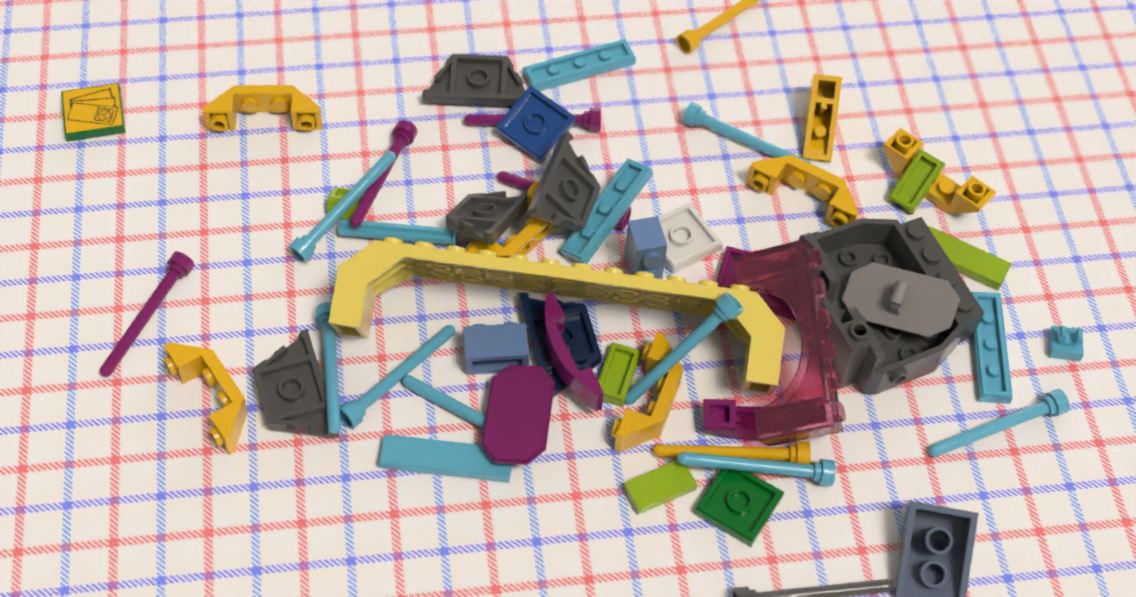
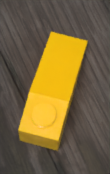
M813 74L808 94L802 158L831 162L843 77Z

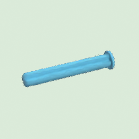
M341 219L338 223V234L341 236L373 239L394 237L408 242L423 241L457 246L459 233L443 227L363 221L360 227L354 228L350 225V220Z

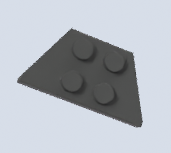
M451 54L445 62V67L440 69L434 76V83L428 90L424 89L422 92V102L513 107L526 90L523 87V80L514 71V65L508 56Z
M567 131L560 135L527 213L530 216L578 232L585 228L601 187L595 176L590 172L584 156L577 157L569 143L574 138Z
M523 189L524 193L519 197L506 198V191L468 194L446 216V228L493 245L527 208L528 189Z
M308 329L301 331L299 338L287 348L283 345L274 352L270 359L262 361L252 369L268 429L337 438L339 437V432L331 433L328 430L326 388Z

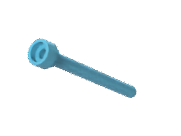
M690 102L684 113L682 122L692 127L704 125L774 158L793 155L811 163L805 158L707 115L706 111L702 109L703 106L695 102Z
M392 151L386 152L307 236L303 235L301 238L296 237L288 248L299 260L306 263L315 254V244L395 161V153Z
M725 292L716 301L715 311L627 392L625 403L628 405L634 404L720 323L736 319L744 311L740 302L732 294Z
M325 302L315 308V321L322 329L328 430L331 433H338L341 429L336 339L335 330L328 323L332 303Z
M446 325L357 401L352 400L351 402L346 401L340 406L341 422L349 429H354L363 421V416L366 415V409L454 336L456 332L454 326Z
M406 375L403 378L402 383L406 388L484 428L486 415L411 375Z
M1055 389L1046 393L1040 403L932 444L928 452L931 456L937 457L1044 414L1057 417L1069 412V400L1063 390Z
M682 452L678 455V462L681 465L811 477V480L817 481L818 485L833 486L836 475L835 461L829 459H820L819 462L814 461L813 464H802Z

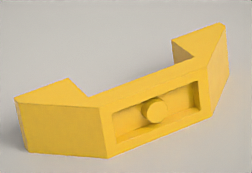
M234 85L203 107V116L207 130H236L238 112H291L294 130H323L320 107L293 85Z
M902 128L883 144V149L899 180L918 151L924 146L922 141ZM941 173L925 196V199L946 213H978L995 196L996 191L974 176H971L961 186Z
M793 155L751 163L746 184L752 186L757 191L772 196L783 180L795 188L802 189L816 196L820 200L829 202L825 222L832 226L838 227L857 220L859 212L845 179Z
M539 181L533 183L527 191V209L540 183ZM532 216L524 225V229L518 235L513 234L510 236L503 247L497 242L490 245L474 239L468 244L465 252L478 254V250H489L496 252L497 257L509 258L510 254L526 256L553 231V224Z
M657 332L653 343L648 341L642 355V359L646 360L645 373L651 371L672 351L663 333ZM680 362L659 380L656 393L660 395L657 402L651 400L646 415L626 408L622 420L616 418L611 431V437L615 438L614 451L622 452L661 436L681 384L683 367Z
M172 342L164 344L167 357L163 359V362L171 376L177 374L181 382L185 384L203 375L208 386L215 385L219 391L216 395L223 408L209 415L212 428L208 431L217 447L223 445L229 455L234 453L248 414L244 395L212 349Z

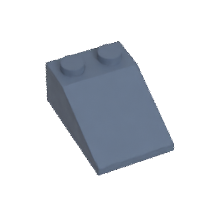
M907 501L901 536L895 597H966L979 513Z

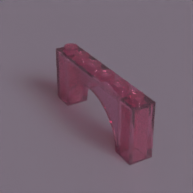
M806 239L734 256L737 284L748 286L750 291L770 294L783 299L792 310L801 335L800 361L791 383L777 399L768 405L754 409L758 441L770 447L843 432L842 422H845L846 414L842 402H839L837 390L841 389V382L838 372L833 367L832 359L836 358V349L828 334V327H831V317L828 309L824 308L823 297L826 296L827 292L824 280L819 276L818 267L822 265L819 249L815 248Z

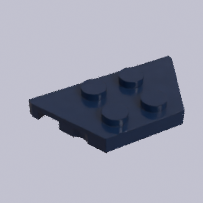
M522 292L519 293V303L537 366H542L555 381L554 398L565 390L567 386L557 374L546 348L544 337L546 301L529 298V293ZM557 299L565 314V328L561 336L578 370L589 367L595 368L601 363L602 355L586 305L575 302L565 303Z

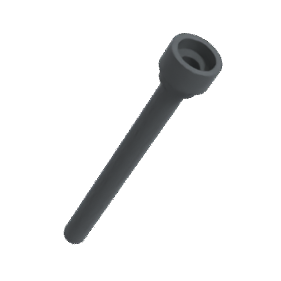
M890 579L765 592H756L755 589H750L746 586L733 588L732 597H851L889 593L894 589V583Z

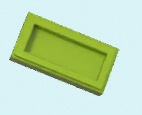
M920 149L888 196V199L914 214L946 164Z
M614 342L611 343L598 379L604 392L603 402L623 408L626 394L630 389L641 358V350Z
M676 460L624 482L623 488L639 515L697 490L698 484L687 465H681Z

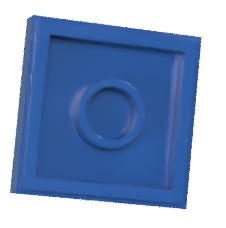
M530 85L495 129L500 135L542 164L555 148L560 135L567 132L576 122V117Z

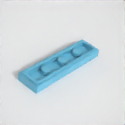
M622 39L523 67V76L528 86L531 85L539 91H544L636 65V57L627 40Z
M627 158L595 201L585 228L578 232L573 231L561 247L560 251L563 256L578 263L588 264L654 174L652 169Z
M971 292L985 312L972 337L979 402L1010 404L1013 395L1001 293Z
M384 434L379 467L384 469L510 483L512 464L494 463L479 444Z

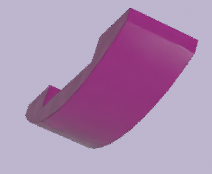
M547 293L544 337L550 360L563 383L579 400L595 411L601 410L604 392L591 367L578 370L561 336L565 328V314L554 293Z
M703 399V430L725 437L754 441H792L816 438L834 433L832 402L800 401L799 408L736 406V400Z

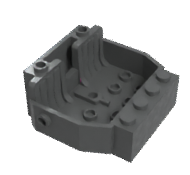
M922 217L902 224L897 219L860 218L821 233L817 231L800 235L797 248L791 251L780 289L781 292L784 291V298L790 308L795 309L798 316L797 321L836 387L841 389L857 382L863 393L878 394L935 372L953 352L958 343L973 337L985 313ZM874 262L948 280L961 299L951 328L928 338L867 322L856 306L847 308L842 301L852 271Z

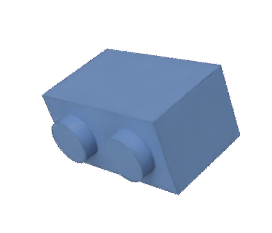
M658 216L628 221L624 257L629 274L635 275L636 272L643 271L653 273L654 278L663 279L667 243Z
M506 322L497 325L474 324L472 326H463L466 375L499 373L510 364L529 365L526 323Z

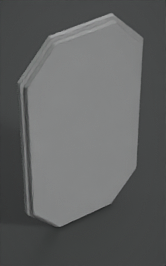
M874 262L852 271L842 298L847 308L856 306L867 322L928 338L951 328L961 300L948 280Z

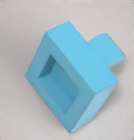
M1052 325L1048 332L1049 358L1080 362L1084 356L1083 329Z

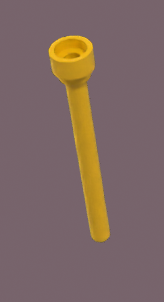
M741 0L700 28L683 31L676 37L678 48L685 54L692 53L699 48L701 39L760 0Z
M796 441L795 445L790 444L789 448L658 444L653 449L656 457L678 458L680 453L690 452L761 460H781L802 464H810L811 459L810 442Z

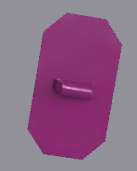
M510 364L491 380L481 447L494 463L528 465L546 451L555 381L542 366Z

